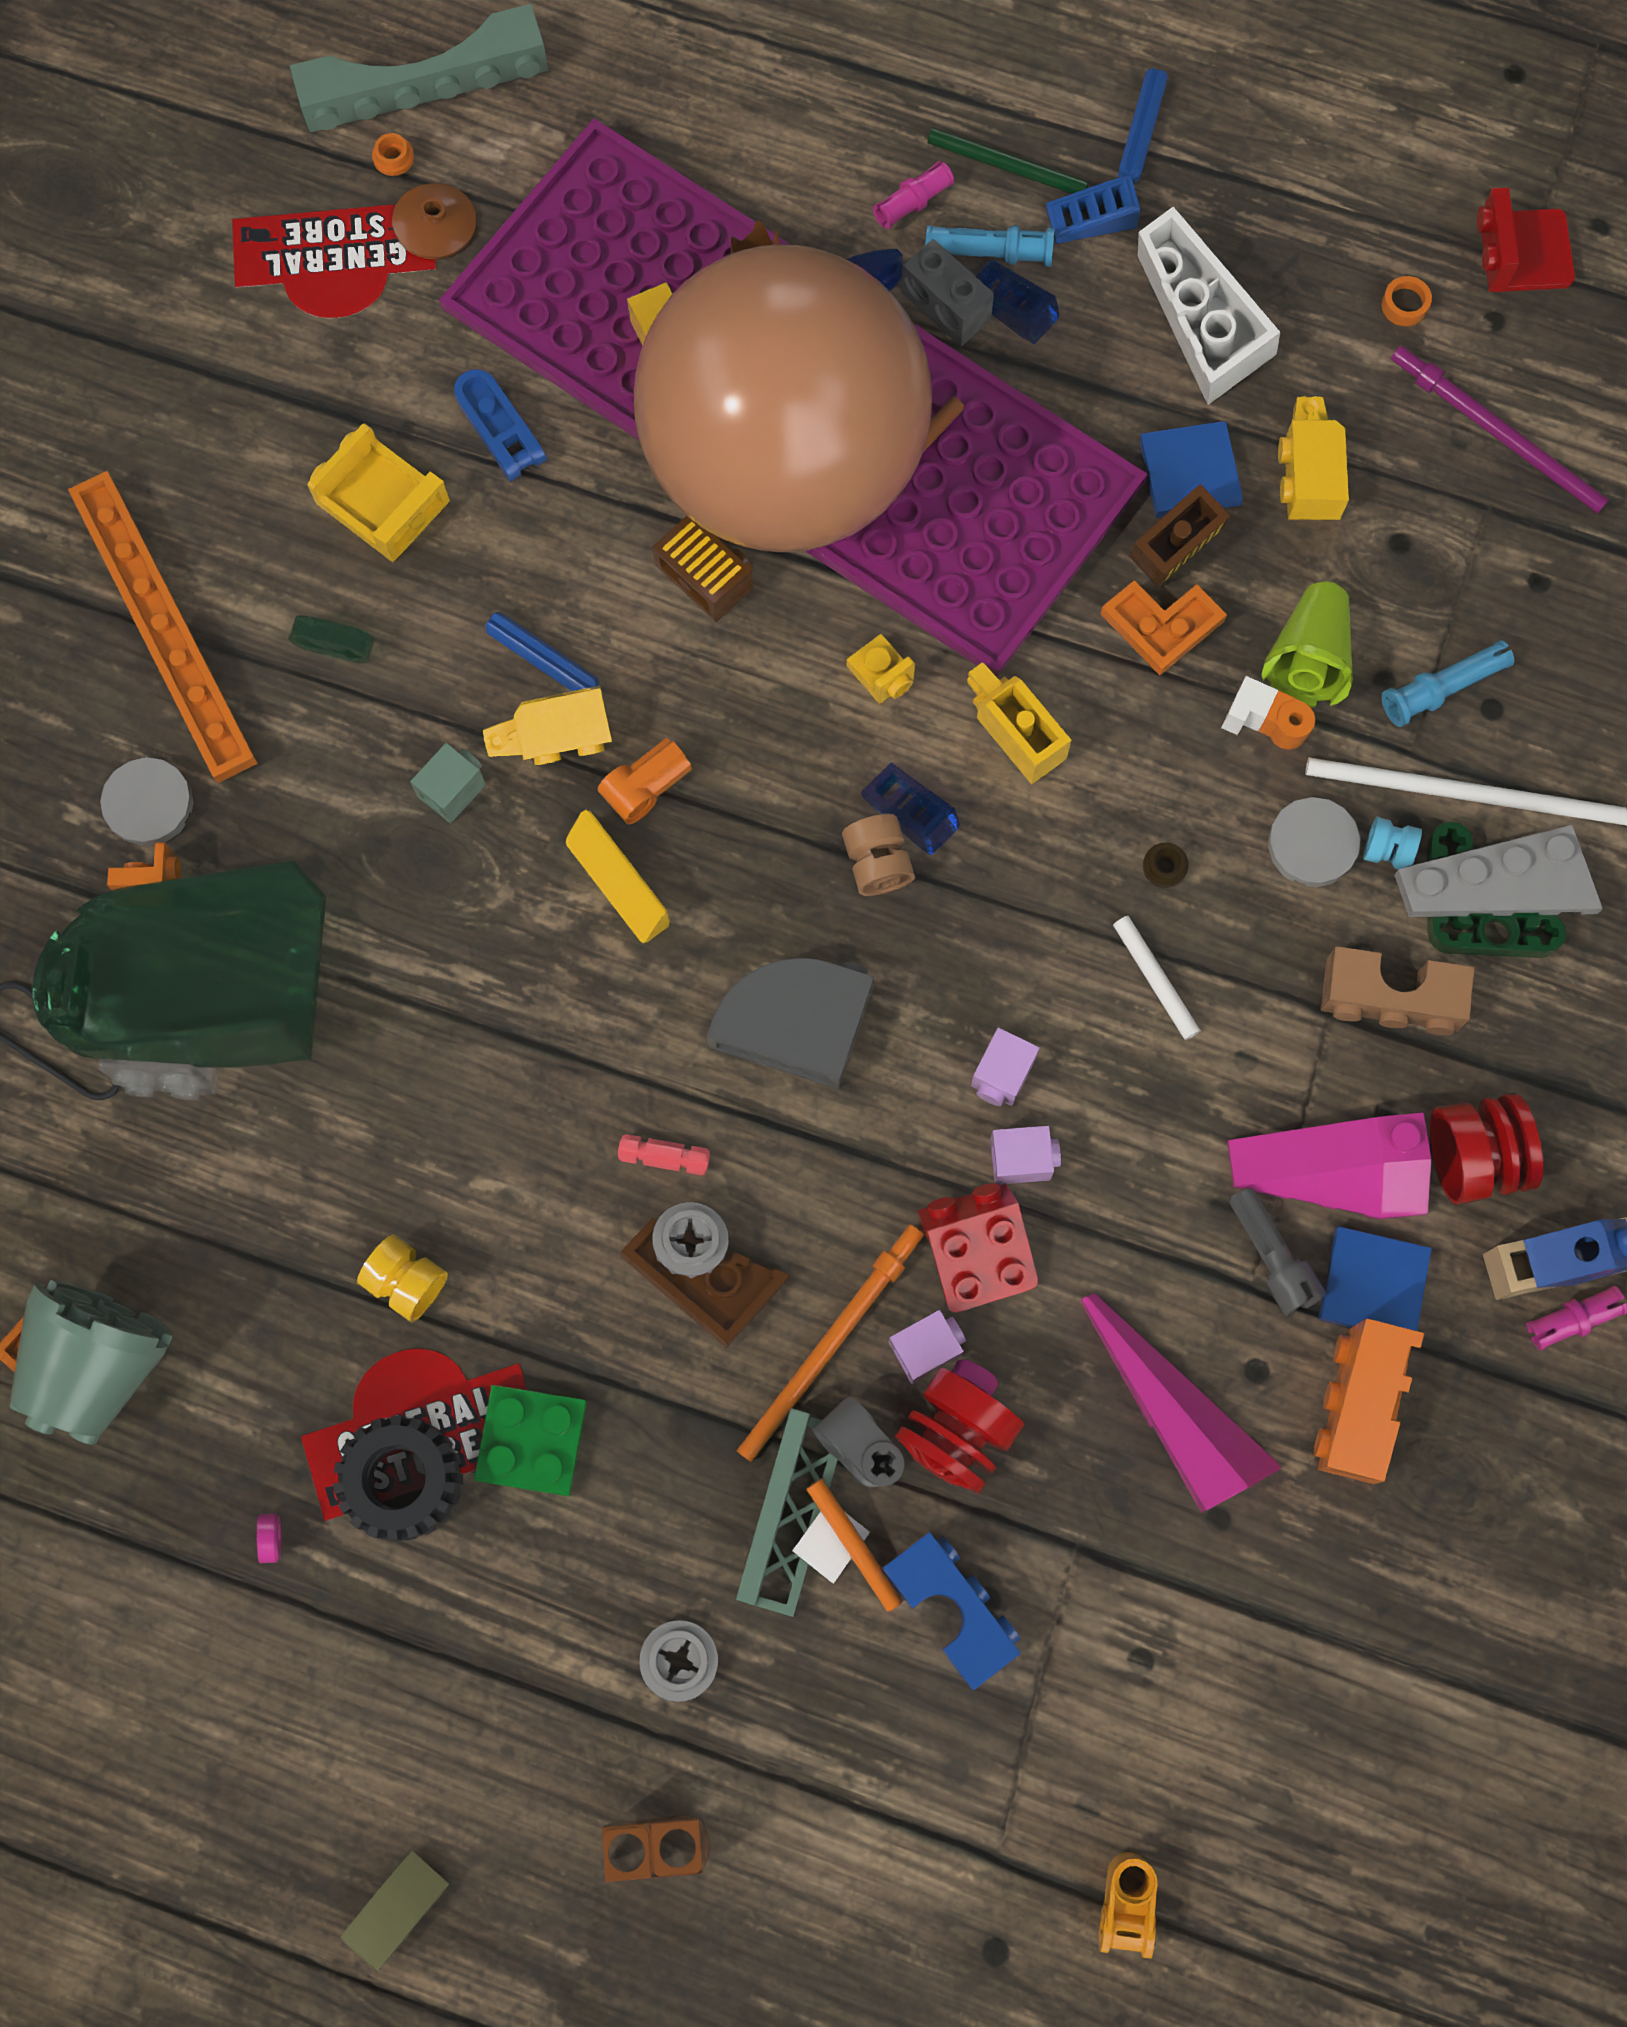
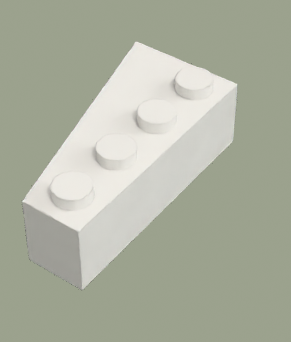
M1174 207L1139 231L1138 258L1207 405H1209L1277 354L1280 331Z

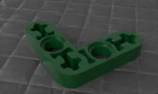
M1452 821L1439 825L1427 842V862L1448 857L1447 846L1439 844L1446 835L1451 836L1452 843L1460 845L1452 855L1473 850V840L1469 830L1462 824ZM1539 912L1513 913L1512 916H1493V913H1470L1468 916L1427 917V933L1430 943L1438 951L1447 954L1543 958L1556 952L1566 937L1565 925L1560 918L1555 915H1539ZM1450 921L1452 922L1453 929L1468 931L1473 925V921L1476 922L1474 933H1459L1454 941L1449 940L1448 933L1442 932L1440 929ZM1490 922L1502 924L1508 931V941L1504 944H1495L1488 940L1485 935L1486 924ZM1539 926H1543L1544 933L1552 935V938L1545 945L1541 944L1540 937L1528 935L1520 941V945L1517 944L1520 933H1534Z

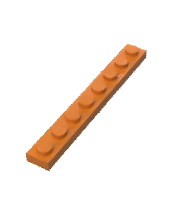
M105 471L69 488L68 491L217 784L258 764L109 472Z

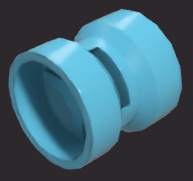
M1376 816L1366 841L1363 859L1374 863H1379L1382 860L1391 862L1395 869L1412 866L1420 844L1422 829L1409 825L1399 828L1393 826L1391 820Z

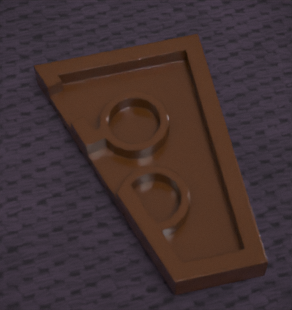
M652 1218L624 1247L620 1257L727 1349L788 1281L790 1275L777 1269L772 1271L751 1262L748 1257L736 1252L731 1254L727 1251L724 1259L711 1273L697 1275L692 1279L685 1275L671 1274L668 1268L657 1261L652 1244L653 1230L657 1219ZM686 1231L684 1238L676 1239L677 1244L685 1245L686 1252H689V1257L693 1256L697 1244L704 1243L703 1239L695 1238V1235Z

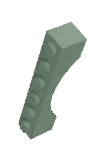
M532 4L490 14L480 28L462 43L440 55L420 62L398 66H369L348 62L328 55L289 65L309 132L333 129L337 125L360 119H372L377 115L391 111L411 109L418 104L438 99L453 98L457 94L480 88H492L500 83L519 78H531L538 73L549 71L544 43Z

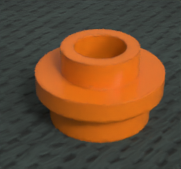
M388 133L382 135L376 141L372 151V159L379 172L388 176H397L411 168L414 162V151L412 145L401 135ZM398 155L396 158L389 159L391 156Z

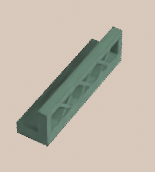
M792 1408L790 1410L736 1597L737 1601L794 1617L808 1563L800 1558L794 1576L787 1563L799 1556L793 1553L784 1558L775 1542L779 1528L797 1519L805 1534L808 1529L801 1516L813 1510L809 1524L810 1527L821 1511L815 1502L798 1511L789 1495L792 1481L810 1472L814 1481H817L819 1477L815 1469L827 1462L822 1479L830 1489L838 1461L829 1453L811 1464L802 1444L807 1427L814 1429L822 1420L810 1417L809 1413ZM799 1455H801L807 1467L794 1473ZM787 1501L793 1514L781 1520ZM772 1549H774L780 1561L768 1567ZM782 1566L792 1583L787 1605L759 1597L764 1577Z

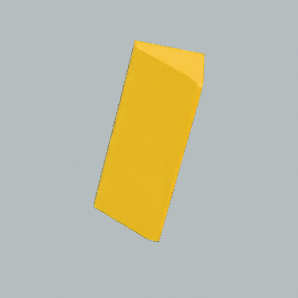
M587 809L581 812L567 836V847L639 941L643 944L647 943L670 926L668 911L592 812Z

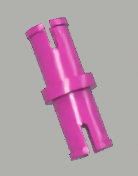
M938 161L915 179L907 178L900 183L899 190L873 206V214L877 222L888 230L893 224L912 211L920 212L927 207L929 199L954 184V177L946 163Z
M1614 1285L1609 1287L1608 1290L1582 1301L1569 1300L1563 1304V1309L1537 1320L1527 1322L1526 1328L1528 1333H1535V1336L1530 1338L1535 1347L1541 1351L1545 1347L1575 1334L1579 1337L1591 1333L1592 1327L1620 1315H1626L1627 1303H1619V1300L1625 1298L1619 1288Z

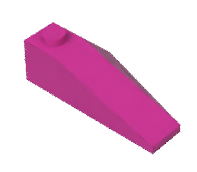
M1424 1112L1367 1118L1227 1141L1234 1188H1252L1256 1193L1283 1199H1297L1319 1204L1320 1207L1333 1210L1338 1208L1364 1214V1217L1378 1220L1428 1214L1431 1154Z

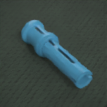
M927 225L925 245L934 239L952 255L1005 258V262H1009V265H1016L1017 261L1043 262L1045 267H1051L1055 227H1048L1046 231L1020 230L1019 225H1012V227H1008L1007 231Z
M1499 640L1494 645L1435 674L1422 672L1414 677L1412 683L1397 690L1389 688L1382 692L1381 699L1384 711L1394 725L1402 727L1409 723L1410 717L1426 709L1434 711L1440 708L1446 697L1504 668L1513 666L1514 655L1512 650L1501 654V651L1509 645Z

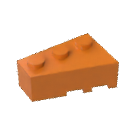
M1366 1318L1348 1329L1346 1335H1339L1333 1355V1362L1339 1363L1336 1382L1330 1381L1328 1383L1323 1408L1330 1410L1326 1429H1319L1314 1445V1456L1320 1457L1318 1470L1370 1484L1385 1482L1400 1426L1397 1415L1402 1391L1409 1393L1412 1377L1406 1375L1411 1346L1421 1348L1424 1333Z

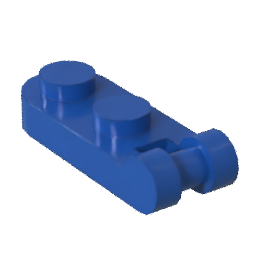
M472 369L458 377L454 385V394L459 408L490 451L509 482L520 477V471L532 464L537 467L547 461L542 447L496 380L488 372ZM519 441L523 449L511 456L506 448Z

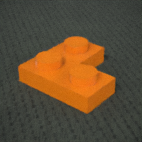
M1135 580L1102 606L1100 612L1101 616L1159 675H1162L1223 624L1227 617V614L1197 584L1164 611Z

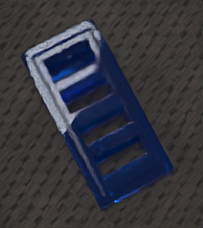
M993 259L976 276L987 288H990L997 279L1001 281L993 291L992 315L1030 343H1037L1058 320L1060 313L1055 295ZM1010 290H1013L1010 296L1005 301H1002V299L1007 295V293ZM1024 300L1027 301L1020 310L1017 309Z
M892 762L861 791L862 797L878 812L897 816L902 833L929 855L934 854L959 828L960 824L954 807ZM896 782L900 785L887 800L883 798L885 793ZM909 795L913 797L901 809L897 808ZM925 807L926 810L916 820H913L912 818Z

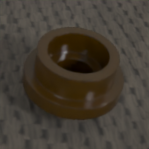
M1172 843L1154 845L1147 851L1143 860V871L1146 878L1152 884L1162 888L1174 887L1181 883L1189 868V861L1185 852ZM1163 860L1168 861L1172 864L1173 870L1169 873H1164L1158 869L1157 863Z

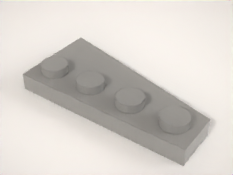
M1573 825L1401 868L1394 875L1408 917L1468 916L1470 913H1493V916H1512L1513 913L1538 912L1539 915H1559L1561 912H1581V915L1598 914L1603 909Z

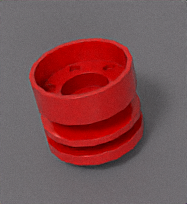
M1513 1092L1503 1094L1498 1099L1493 1097L1484 1098L1479 1102L1477 1111L1470 1103L1462 1102L1436 1107L1431 1112L1429 1138L1432 1158L1442 1189L1450 1202L1455 1205L1486 1200L1491 1197L1494 1187L1504 1196L1512 1195L1517 1189L1527 1192L1540 1187L1543 1178L1541 1140L1534 1117L1521 1095Z
M941 1367L922 1394L937 1410V1413L932 1418L924 1413L912 1410L908 1418L924 1431L923 1434L919 1436L902 1426L895 1435V1438L905 1446L917 1463L950 1485L962 1487L975 1494H980L986 1483L969 1470L973 1464L993 1474L997 1467L982 1452L985 1444L998 1450L1008 1451L1025 1424L1012 1411L983 1390L957 1374Z

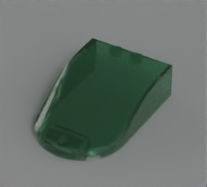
M295 861L135 885L106 892L79 907L77 911L80 915L62 933L55 930L46 943L38 959L32 985V1000L40 1024L64 1048L77 1055L92 1059L194 1068H236L312 1059L327 896Z

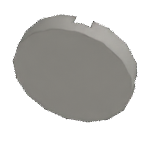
M148 757L129 761L116 769L104 784L100 800L103 818L116 836L124 841L126 840L145 847L154 846L156 842H167L180 834L186 825L185 821L188 818L189 812H192L194 804L191 787L178 768L164 760Z
M1309 797L1296 800L1280 811L1270 829L1268 850L1272 863L1284 877L1293 882L1296 880L1299 883L1306 884L1305 886L1317 888L1334 884L1349 872L1359 855L1361 838L1355 820L1345 808L1329 799Z

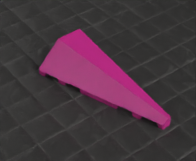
M1093 1293L1080 1301L1150 1428L1153 1427L1201 1513L1281 1469L1277 1461L1098 1295Z

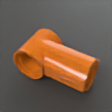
M666 737L631 766L625 764L611 771L599 784L598 792L627 825L633 824L643 818L654 807L659 795L692 770L691 764L676 743Z

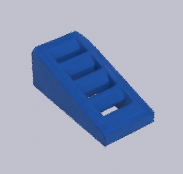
M1131 176L1113 179L1046 203L1045 207L1050 227H1055V244L1137 228L1140 215V206ZM1121 202L1122 208L1117 209L1116 203ZM1104 205L1106 213L1100 215L1098 206ZM1087 209L1088 220L1083 221L1080 210ZM1070 212L1073 225L1066 227L1063 213Z

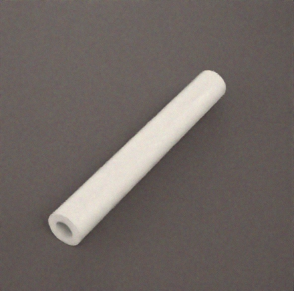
M1125 916L1113 924L1114 928L1184 1040L1197 1035L1201 1030L1130 917Z

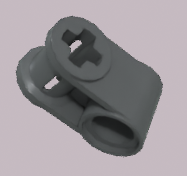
M847 1396L813 1429L815 1437L822 1446L838 1459L862 1485L868 1487L891 1485L898 1481L903 1474L905 1464L899 1448L877 1426L869 1412L852 1397ZM882 1455L884 1460L881 1462L880 1468L883 1473L873 1474L871 1469L875 1462L871 1457Z

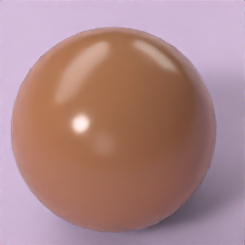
M782 244L754 247L722 257L700 269L669 297L657 314L646 335L635 374L634 415L636 429L648 465L662 489L687 517L703 529L726 541L760 551L795 552L824 547L845 539L869 525L897 499L911 479L924 451L931 420L932 388L927 356L919 334L907 312L893 294L863 268L838 255L806 246Z

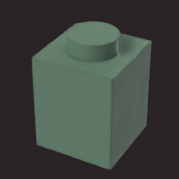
M447 743L441 747L410 781L417 797L450 824L486 786L480 771L482 764L466 749L462 748L457 752Z

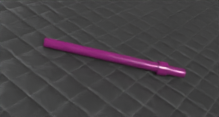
M1402 345L1394 352L1391 360L1417 379L1415 381L1416 385L1428 394L1431 391L1435 392L1598 514L1609 501V499L1445 378V371L1433 362L1426 364Z

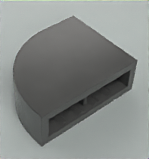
M808 958L780 960L762 966L737 982L723 998L716 1010L707 1034L708 1047L839 1090L873 991L874 976L868 975L867 969L855 963L842 962L841 966L830 962Z

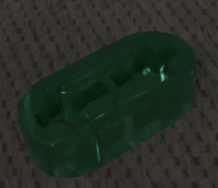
M298 615L294 618L288 640L292 644L303 650L355 663H367L375 643L373 636L361 629L305 615Z

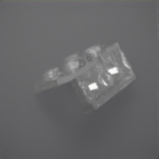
M126 1031L123 1059H100L98 1069L112 1079L111 1083L121 1086L125 1089V1093L131 1096L153 1097L154 1091L171 1092V1096L177 1099L199 1100L200 1094L215 1095L222 1041L218 1037Z

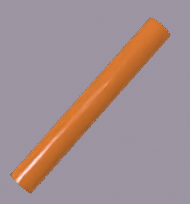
M820 1478L809 1485L806 1490L885 1610L889 1612L903 1602L902 1598L824 1480Z

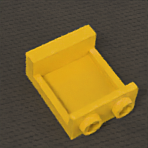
M363 423L356 431L350 432L344 437L339 450L327 462H323L315 468L307 484L318 506L392 563L450 502L444 482L431 471L426 476L421 474L379 442L372 428L366 423Z

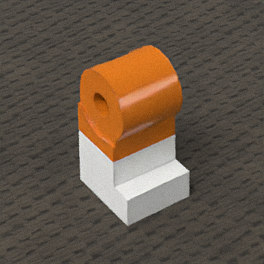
M1246 676L1221 728L1238 735L1244 725L1270 736L1273 743L1278 747L1291 750L1300 747L1314 728L1316 719L1313 710L1306 703Z

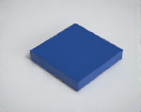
M1226 421L1142 433L1140 435L1139 443L1145 471L1148 474L1147 480L1155 518L1164 517L1199 484L1223 508L1241 506L1243 496Z
M1338 1226L1334 1232L1324 1286L1327 1295L1322 1299L1318 1320L1351 1328L1367 1318L1417 1331L1432 1248Z

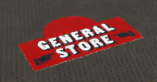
M396 204L232 219L235 288L284 284L291 302L305 313L317 317L341 318L357 314L371 306L380 297L385 288L388 274L436 270V260L413 255L399 243L392 224V216Z
M427 1349L399 1351L375 1363L364 1374L356 1388L353 1398V1419L301 1436L324 1521L345 1515L338 1506V1504L342 1503L340 1495L334 1494L333 1487L334 1483H338V1473H333L335 1463H341L344 1455L340 1450L345 1442L351 1443L355 1439L353 1433L360 1427L367 1428L371 1426V1421L379 1418L390 1419L391 1416H403L431 1424L454 1444L452 1448L455 1453L459 1454L462 1464H459L460 1473L464 1475L476 1471L491 1386L496 1385L527 1390L520 1364L518 1363L466 1380L460 1368L450 1358ZM394 1450L385 1455L378 1463L373 1477L374 1490L379 1500L384 1502L424 1488L426 1479L424 1465L421 1459L409 1450Z

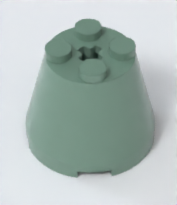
M50 1280L47 1288H44V1284L35 1281L26 1300L9 1406L21 1414L28 1415L25 1425L33 1430L45 1434H53L55 1428L70 1432L69 1435L80 1442L96 1445L100 1435L105 1432L165 1355L173 1337V1332L164 1323L148 1313L141 1312L139 1318H135L134 1311L113 1302L114 1297L98 1291L57 1280Z

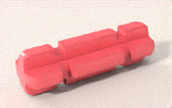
M626 1134L622 1136L619 1143L618 1159L622 1162L636 1164L637 1160H641L644 1166L680 1172V1168H686V1173L702 1176L705 1175L709 1166L710 1151L707 1148L691 1146V1150L685 1149V1144L648 1138L647 1142H643L640 1136Z

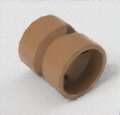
M881 814L867 817L850 824L843 830L842 836L849 859L857 861L852 870L860 895L875 896L886 894L905 887L915 879L908 851L900 849L905 841L897 816Z

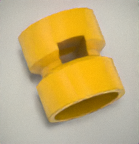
M392 1234L384 1239L366 1260L357 1277V1284L377 1298L389 1296V1307L412 1323L420 1318L437 1298L445 1285L448 1273L427 1257L416 1260V1250L395 1234Z

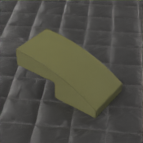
M411 1851L340 1936V1939L374 1971L378 1972L411 1934L413 1928L446 1891L449 1883L416 1853Z

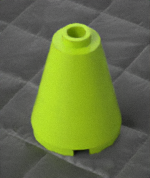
M1330 581L1314 583L1305 590L1267 655L1261 674L1263 681L1267 678L1271 683L1270 687L1295 697V699L1306 703L1311 708H1316L1317 701L1331 700L1329 706L1338 704L1348 696L1353 683L1349 596L1342 587Z

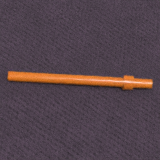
M909 1224L888 1253L882 1251L872 1265L874 1269L872 1274L736 1450L749 1462L755 1459L790 1413L791 1408L793 1409L889 1281L895 1283L904 1271L905 1267L902 1264L924 1237V1234L916 1227Z

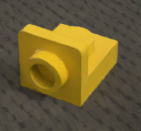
M882 634L878 635L847 659L846 666L879 704L890 696L893 699L902 696L913 684L915 662L909 656L903 659Z

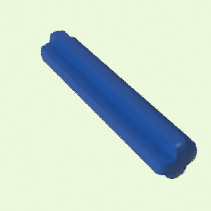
M1150 68L1146 71L1120 163L1119 178L1131 176L1133 183L1140 180L1168 78L1164 70Z
M495 612L487 621L485 628L488 635L569 690L575 691L600 685L598 677L502 612Z

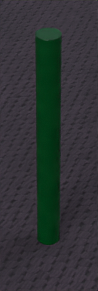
M932 127L927 143L1069 194L1085 190L1089 186V181Z

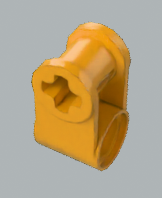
M1122 1852L1109 1863L1104 1905L1100 1916L1099 1952L1108 1953L1113 1948L1141 1952L1142 1958H1152L1156 1931L1155 1905L1158 1884L1153 1868L1139 1854ZM1129 1866H1137L1144 1871V1882L1135 1891H1125L1119 1885L1121 1873Z

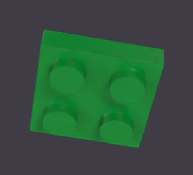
M492 1385L474 1481L571 1497L588 1401Z

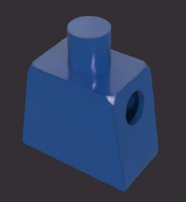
M1625 1219L1597 1220L1523 1240L1537 1288L1573 1286L1627 1270V1221Z

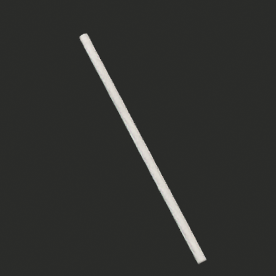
M1310 757L1306 764L1305 775L1627 826V807Z

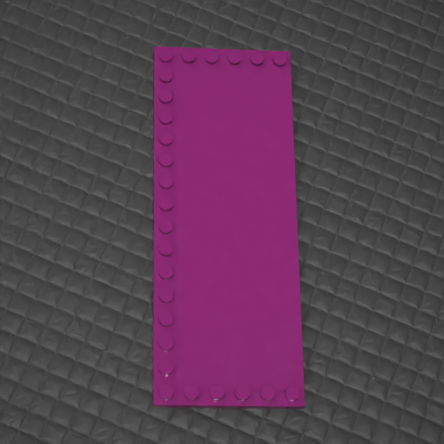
M593 118L439 299L442 310L639 440L634 415V383L636 368L643 345L630 322L627 298L667 282L673 294L700 269L722 257L730 255V237L733 236L738 240H743L747 234L753 231L756 222ZM767 230L773 245L774 233ZM779 237L780 245H791ZM913 323L924 347L931 375V418L952 396L958 398L963 403L964 409L922 453L918 466L906 487L879 517L845 539L824 547L806 550V552L978 666L983 662L998 678L1145 484L1148 474Z

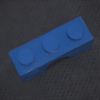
M929 1532L887 1564L882 1570L911 1609L926 1598L934 1595L948 1597L957 1604L962 1615L961 1630L956 1638L941 1650L970 1689L974 1691L1021 1654L1014 1645L1021 1638L1003 1615L996 1620L984 1605L990 1597L974 1575L965 1579L954 1565L960 1557L949 1541L943 1535L935 1539Z

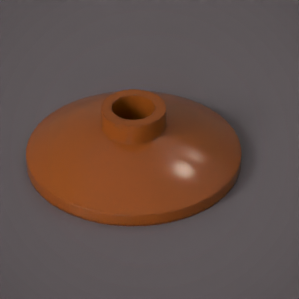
M428 183L409 190L399 199L393 211L392 224L397 240L407 251L421 258L437 260L452 257L470 244L476 232L477 218L473 204L460 190L446 184ZM430 212H439L437 215H428Z

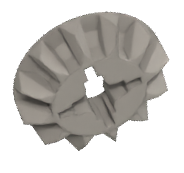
M693 1202L681 1203L669 1208L659 1217L653 1230L652 1244L657 1261L668 1268L671 1274L685 1275L692 1279L697 1275L711 1273L724 1259L728 1248V1231L722 1218L708 1206ZM688 1223H691L695 1238L703 1239L704 1243L696 1245L692 1257H689V1252H686L685 1245L677 1244L676 1239L684 1238Z
M682 1620L670 1621L654 1629L646 1638L640 1652V1671L646 1685L659 1697L675 1702L691 1700L701 1695L715 1678L718 1666L716 1646L711 1636L697 1624ZM688 1640L691 1643L688 1647L687 1659L693 1662V1666L699 1668V1670L695 1672L693 1670L681 1669L677 1675H674L672 1681H669L668 1678L671 1674L669 1670L672 1663L659 1652L661 1649L669 1652V1650L678 1652L681 1646L684 1647Z

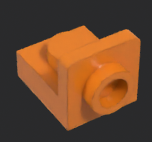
M156 842L154 867L142 862H129L124 864V868H108L107 886L120 900L174 899L175 883H180L182 877L180 858L175 856L166 842Z

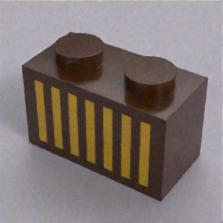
M1199 484L1134 543L1129 557L1159 588L1223 530L1230 515Z
M687 516L652 546L655 566L715 622L753 589V566L749 559L738 549L731 551L722 542L721 538L703 529Z

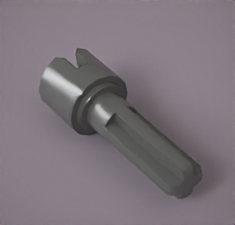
M1245 1188L1235 1193L1229 1199V1203L1271 1273L1268 1276L1269 1281L1266 1285L1285 1317L1293 1316L1296 1309L1300 1306L1308 1309L1326 1297L1327 1292L1309 1262L1295 1259L1256 1192L1252 1188Z

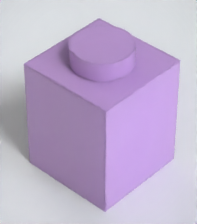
M997 1028L973 1075L971 1087L978 1090L976 1093L978 1097L990 1104L1001 1106L1004 1102L1013 1106L1037 1058L1040 1048Z
M1049 1126L992 1131L990 1144L995 1184L1050 1181L1054 1173V1167L1061 1166L1059 1140L1050 1138Z
M940 1310L889 1338V1345L911 1384L961 1358L964 1351L960 1345L966 1342L956 1320L953 1317L945 1320Z

